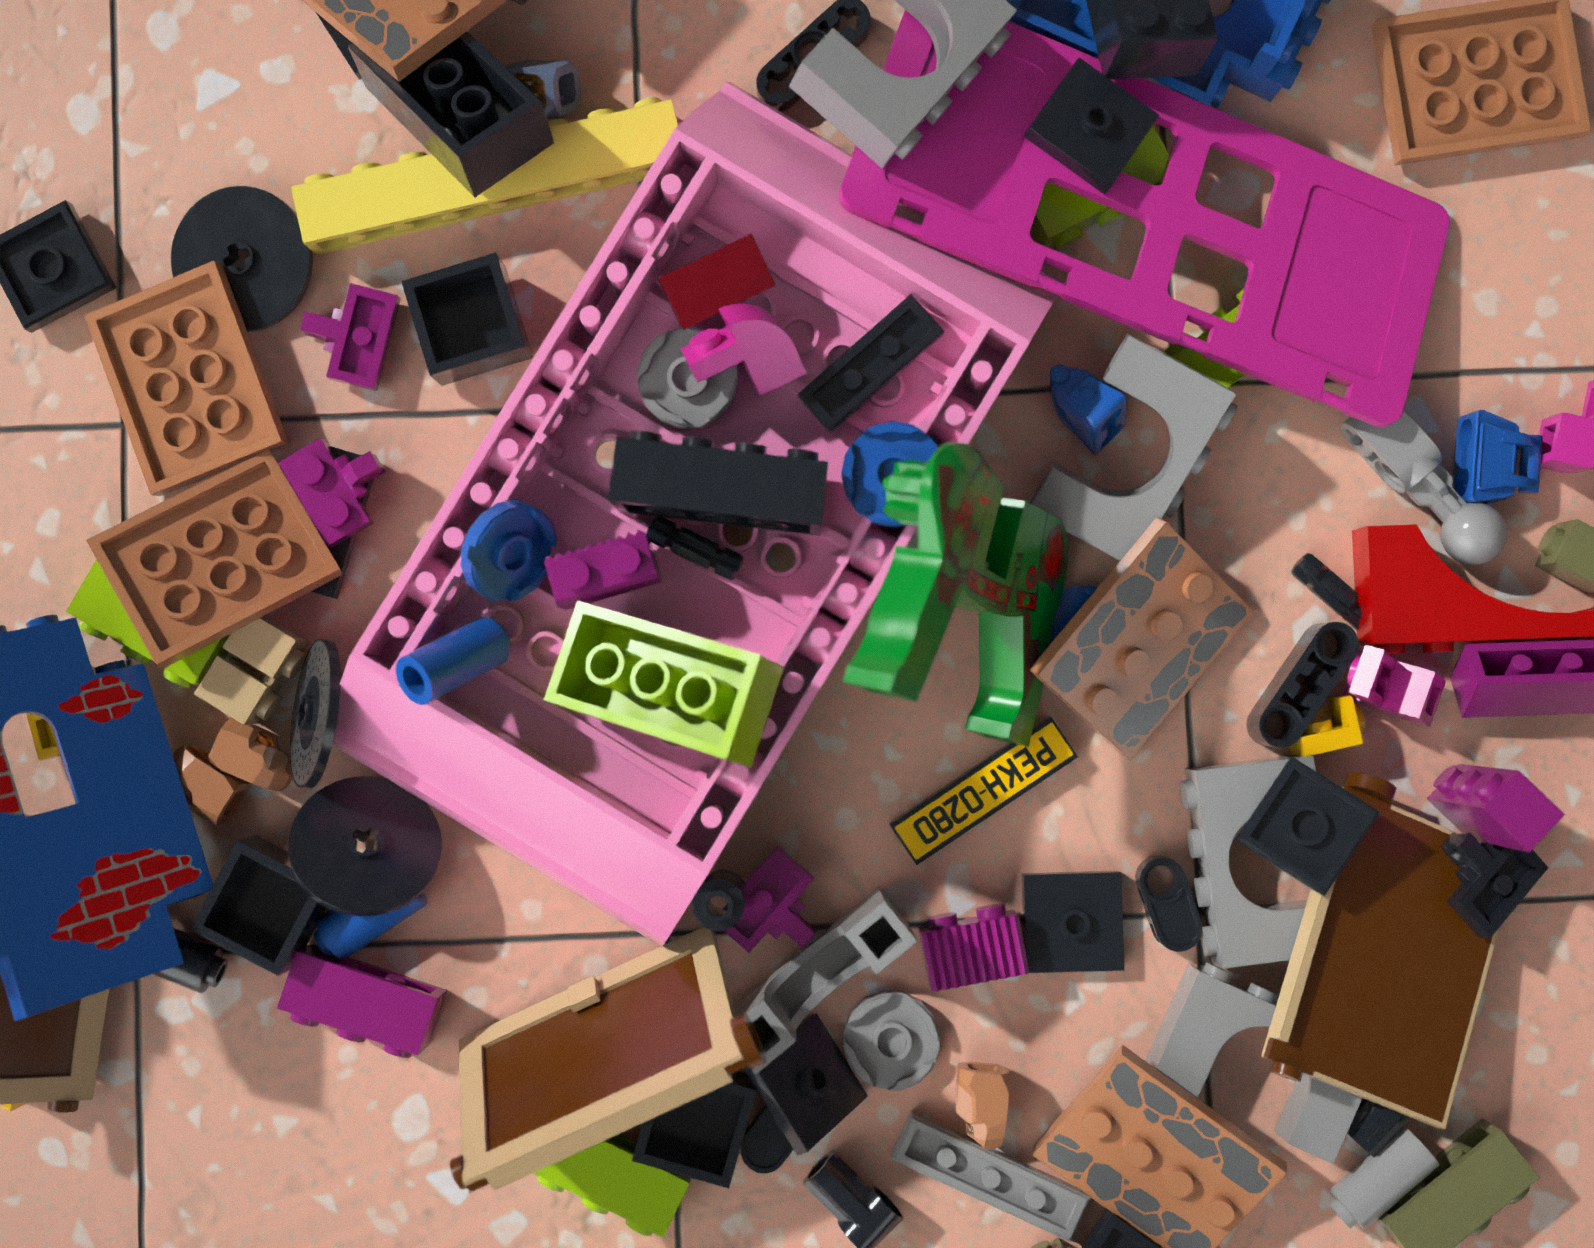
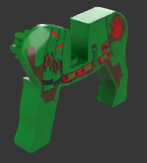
M947 442L933 453L929 462L906 459L894 463V472L883 481L882 486L886 489L887 502L883 507L884 513L891 519H896L900 524L919 526V549L895 546L893 560L872 607L865 636L857 653L847 665L843 682L870 693L917 702L954 609L978 611L980 681L977 698L971 712L968 714L965 730L985 738L1029 747L1044 685L1029 669L1049 646L1052 623L1063 593L1067 574L1068 541L1066 531L1061 520L1055 515L1024 500L1001 498L1004 486L979 452L972 446L964 443Z

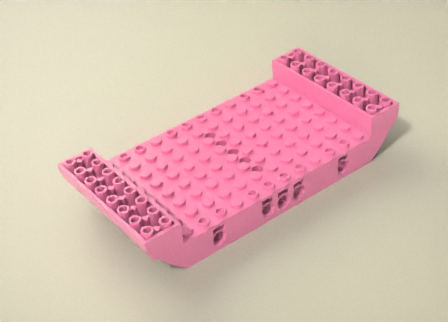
M725 82L719 92L703 102L674 129L349 656L340 682L339 712L333 746L661 947L667 941L880 591L892 563L895 546L906 547L918 526L912 525L894 528L874 524L856 512L845 495L841 476L845 453L864 431L873 425L892 421L915 425L930 436L938 447L947 442L968 445L1057 297L1056 294L1037 286L1030 287L917 241L916 237L892 227L885 228L849 213L840 203L839 190L852 154L732 82ZM898 203L894 213L919 225H922L925 216L924 213ZM752 233L776 286L739 304H751L763 308L778 320L793 341L807 374L760 396L741 362L736 364L738 370V389L733 403L719 420L698 429H679L665 424L647 409L639 392L637 376L638 365L644 350L660 334L669 330L682 329L658 282V278ZM1041 269L1040 274L1065 284L1064 281ZM912 294L945 331L944 335L837 430L830 434L797 398V394L905 298ZM718 313L691 327L703 330L712 328L720 330L726 327L721 313ZM631 431L658 433L662 435L661 442L682 444L683 437L706 438L714 441V448L734 450L735 443L758 444L766 447V454L786 457L788 449H804L819 453L818 460L828 461L820 536L752 528L753 535L747 544L733 546L724 538L726 525L666 518L676 524L675 527L678 529L683 526L718 543L719 548L722 550L727 547L741 554L744 558L743 564L734 580H729L714 572L715 569L712 567L706 569L670 551L671 547L666 546L662 548L652 543L662 583L589 603L590 605L760 654L784 666L751 768L545 701L544 697L575 608L563 610L557 607L548 574L535 590L522 599L511 602L506 599L497 600L498 602L488 600L467 584L461 569V548L469 528L481 513L499 502L519 500L539 508L552 520L557 535L556 548L551 547L550 557L553 559L557 553L565 556L567 550L575 553L577 547L585 550L588 544L595 547L598 541L603 544L606 543L608 538L615 541L618 535L625 539L628 532L635 536L638 529L647 534V530L655 517L620 513L608 501L612 468H604L596 460L597 450L603 443L615 442L616 437L630 438ZM777 544L789 546L796 555L794 566L786 572H775L766 562L768 551ZM480 617H489L505 628L510 639V653L507 661L426 705L414 703L402 691L396 677V663L402 656Z

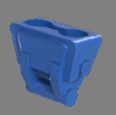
M1055 365L1050 370L1049 375L1051 396L1058 417L1096 456L1126 426L1127 397L1106 385L1105 382L1086 370Z
M1477 410L1459 417L1457 421L1452 488L1466 503H1495L1513 496L1515 490L1523 494H1538L1543 436L1521 433L1516 423L1485 410ZM1518 449H1521L1519 475H1516Z

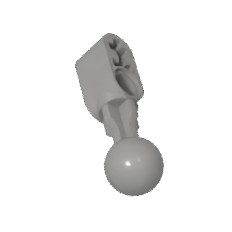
M1404 409L1401 417L1396 422L1383 428L1372 426L1353 417H1349L1341 424L1340 428L1346 440L1390 488L1399 493L1406 492L1418 506L1429 507L1443 522L1440 532L1441 542L1445 551L1454 560L1467 565H1479L1491 561L1500 554L1507 540V526L1503 517L1489 505L1466 503L1452 488L1453 477L1440 464L1442 461L1440 450Z

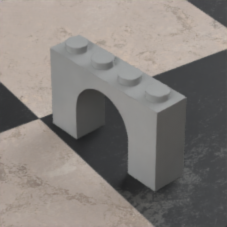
M895 0L917 19L929 33L936 51L935 71L913 78L890 74L877 67L838 31L832 28L801 62L789 87L881 168L895 154L903 160L923 136L917 130L925 119L931 125H934L953 102L947 96L953 87L956 86L963 91L982 69V66L976 62L981 55L986 53L992 58L1010 37L1011 33L1005 29V26L1017 10L1006 0Z
M1129 333L1124 337L1102 377L1104 381L1153 407L1164 418L1170 436L1169 452L1164 465L1147 483L1133 489L1118 491L1095 485L1053 461L1029 502L1058 517L1063 523L1066 532L1119 561L1156 518L1161 520L1163 515L1170 518L1174 515L1185 495V491L1180 489L1189 472L1197 475L1202 469L1211 452V449L1205 445L1215 429L1222 432L1227 427L1237 409V405L1232 403L1236 396L1232 389Z
M1287 755L1185 769L1186 780L1180 782V793L1185 810L1191 811L1193 829L1187 830V844L1191 858H1197L1200 876L1199 878H1194L1193 888L1198 907H1204L1206 926L1202 927L1200 940L1205 956H1211V961L1223 969L1290 960L1307 900L1266 905L1250 902L1240 893L1232 880L1229 869V851L1235 835L1249 820L1290 757H1294L1316 771L1314 756L1312 755L1307 757Z
M879 887L733 1006L735 1016L747 1013L766 1054L767 1062L752 1069L755 1074L796 1042V1030L799 1024L832 991L850 977L871 966L876 974L880 973L917 942L908 922Z
M1209 962L1205 963L1203 970L1188 963L1145 1060L1196 1098L1199 1097L1215 1058L1225 1042L1244 1029L1258 1026L1270 1027L1276 1008V1001L1279 997L1278 994L1252 982L1248 990L1231 983L1234 974ZM1303 1074L1301 1082L1295 1081L1274 1131L1288 1144L1334 1164L1362 1097Z

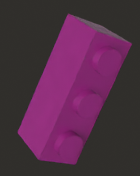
M1594 640L1466 644L1450 677L1461 717L1594 714Z
M1464 764L1453 765L1436 778L1433 784L1436 789L1426 798L1462 834L1470 832L1479 842L1530 852L1565 816L1519 770Z
M309 944L295 953L277 1009L291 1013L289 1018L298 1024L316 1027L319 1023L337 1028L336 1034L346 1040L364 1042L367 1038L384 1044L383 1050L391 1055L410 1058L412 1054L419 1055L429 1046L447 990L350 957L345 960H340L335 955L328 957L319 947Z

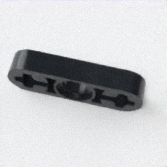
M861 0L835 1L761 68L756 80L758 99L778 111H785L797 103L801 97L789 87L795 74L786 82L787 93L785 95L779 91L770 94L769 80L773 78L775 81L780 82L790 74L788 61L792 62L797 72L802 62L799 56L801 49L810 43L819 44L832 28L837 31L840 27L841 15L847 19L852 18L854 15L858 17L857 30L854 31L852 28L846 27L840 34L854 47L857 48L861 45L869 33L870 13L867 6Z

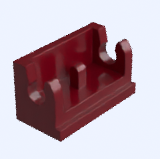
M752 233L658 278V282L683 330L720 313L719 308L739 304L776 286Z

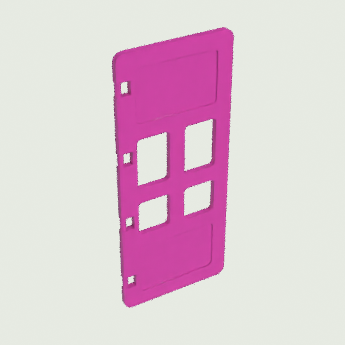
M904 10L883 70L900 77L913 78L924 76L936 69L935 47L923 25L908 11ZM1010 21L1005 26V29L1011 33L1007 41L992 58L986 53L981 55L976 62L982 66V69L963 91L956 86L953 87L947 94L953 102L934 125H931L925 119L917 130L923 136L903 160L895 154L881 168L855 145L839 190L840 203L851 214L885 228L892 227L916 237L917 241L1030 287L1037 286L1061 296L1062 300L1173 345L1179 344L1203 354L1205 358L1313 402L1317 400L1342 410L1341 413L1379 428L1387 427L1396 422L1403 413L1450 225L1449 215L1445 208L1432 200L1144 78L1110 80L1159 114L1155 124L1163 126L1173 133L1174 140L1161 183L1158 186L1152 185L1121 172L1104 195L1024 137L1032 122L1078 57L1102 73L1099 59ZM1209 148H1215L1265 169L1274 176L1275 181L1262 228H1255L1197 202L1196 191ZM1045 184L1057 185L1139 219L1145 224V236L1131 279L1121 278L1032 240L1030 230ZM898 203L924 213L922 225L895 215ZM1183 239L1238 260L1247 266L1249 273L1235 322L1221 319L1177 301L1169 295L1168 285ZM1043 263L1068 272L1066 284L1040 274ZM1186 321L1210 330L1207 342L1184 333L1183 329ZM1328 378L1347 386L1345 398L1324 390L1325 379Z

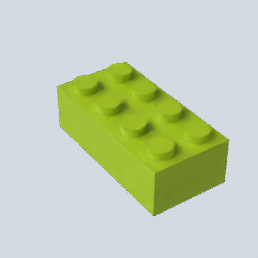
M577 601L544 700L751 768L784 666L760 654Z

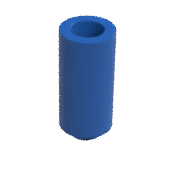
M480 617L399 658L396 663L398 683L404 694L411 701L418 705H426L506 662L510 653L508 633L502 625L493 619Z
M423 891L406 906L390 913L376 916H352L330 910L316 920L317 931L314 932V939L326 956L331 957L335 955L340 960H345L427 905L426 895Z

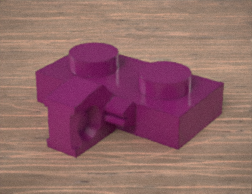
M350 283L344 308H334L331 318L304 312L300 331H304L306 336L325 340L323 350L332 353L326 374L328 379L377 392L401 301L398 295Z
M319 438L278 462L328 547L333 548L374 524L360 499L368 494L364 484L386 472L376 454L374 455L369 451L352 461H349L345 455L336 458L326 440Z
M777 846L745 882L748 889V899L741 919L736 925L723 931L748 953L754 949L767 933L777 940L785 932L799 946L804 948L815 936L817 930L799 915L806 906L798 897L812 882L814 877L783 849Z

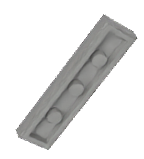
M910 1111L891 1153V1160L1071 1242L1091 1198L1070 1183L996 1149H983L974 1139L914 1111Z

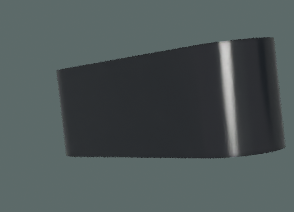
M1342 622L1315 624L1303 633L1247 717L1246 726L1248 734L1256 743L1263 746L1284 748L1295 744L1300 739L1358 652V637L1349 625ZM1327 631L1335 636L1338 644L1337 651L1331 658L1322 652L1320 646L1321 638ZM1315 666H1318V667H1322V668H1323V670H1313V669L1315 668ZM1297 676H1306L1303 684L1309 688L1307 693H1298L1300 685L1295 681ZM1280 699H1291L1288 704L1280 702ZM1273 712L1279 713L1284 722L1283 731L1276 738H1272L1267 733L1265 727L1267 717Z

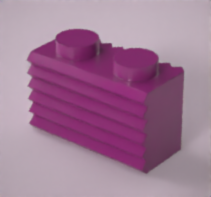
M639 529L635 536L628 532L625 539L618 535L615 541L608 538L605 544L598 541L595 547L589 544L585 550L577 547L575 553L567 550L565 556L557 553L554 559L547 556L544 561L556 605L563 610L575 608L577 601L589 604L662 583L652 543L649 541L648 536Z
M999 903L976 908L977 916L958 920L957 914L954 912L928 917L929 925L918 927L928 982L932 992L1029 974L1018 913L1014 909L1006 911L1005 904Z

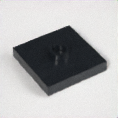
M1078 57L1032 122L1024 137L1105 195L1153 126L1159 114Z
M67 200L0 234V284L24 330L33 333L117 288L73 204Z
M1291 756L1237 836L1236 841L1320 896L1325 897L1381 812Z
M1120 871L1021 873L1023 938L1030 973L1125 971L1122 880Z
M817 1013L809 1015L802 1020L796 1030V1042L757 1074L748 1066L744 1069L797 1155L809 1152L868 1097Z

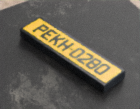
M1048 716L1033 727L1029 747L1008 743L890 822L889 825L915 864L918 865L1078 758L1053 718Z

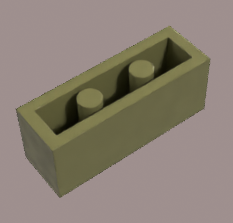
M1482 1118L1437 1154L1435 1159L1438 1161L1439 1166L1384 1213L1378 1221L1399 1248H1454L1468 1236L1479 1234L1485 1230L1491 1222V1217L1507 1204H1514L1522 1200L1528 1194L1529 1186L1540 1177L1505 1133Z

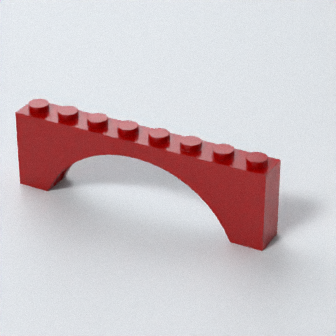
M1417 524L1366 526L1352 530L1354 587L1358 593V604L1362 607V619L1359 618V630L1357 631L1359 645H1374L1375 648L1385 650L1388 654L1405 653V644L1423 643V653L1454 652V642H1471V644L1503 643V640L1539 642L1559 638L1594 640V607L1571 613L1543 612L1511 605L1491 597L1471 586L1454 573L1431 548Z

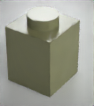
M1579 519L1551 526L1540 540L1538 550L1541 554L1535 567L1585 593L1594 592V527Z

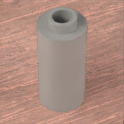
M1402 1126L1375 1157L1369 1154L1329 1189L1335 1197L1329 1206L1350 1229L1358 1223L1362 1229L1366 1230L1439 1166V1163L1422 1142L1410 1130Z

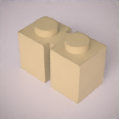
M265 615L232 632L222 648L265 673L266 676H263L234 657H230L227 661L221 656H217L194 692V695L243 725L259 724L261 720L267 721L277 710L282 697L278 693L282 688L280 686L282 681L287 678L293 679L302 669L307 655L303 652L310 641Z

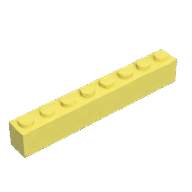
M647 98L635 103L634 108L618 112L610 108L599 109L589 113L587 119L570 123L564 119L548 121L554 144L475 198L432 154L427 155L425 152L407 153L399 157V162L382 166L373 162L359 164L352 168L351 173L338 176L328 173L311 175L305 178V183L291 186L303 243L316 255L643 181L674 129L678 126L672 99L662 101L660 98Z

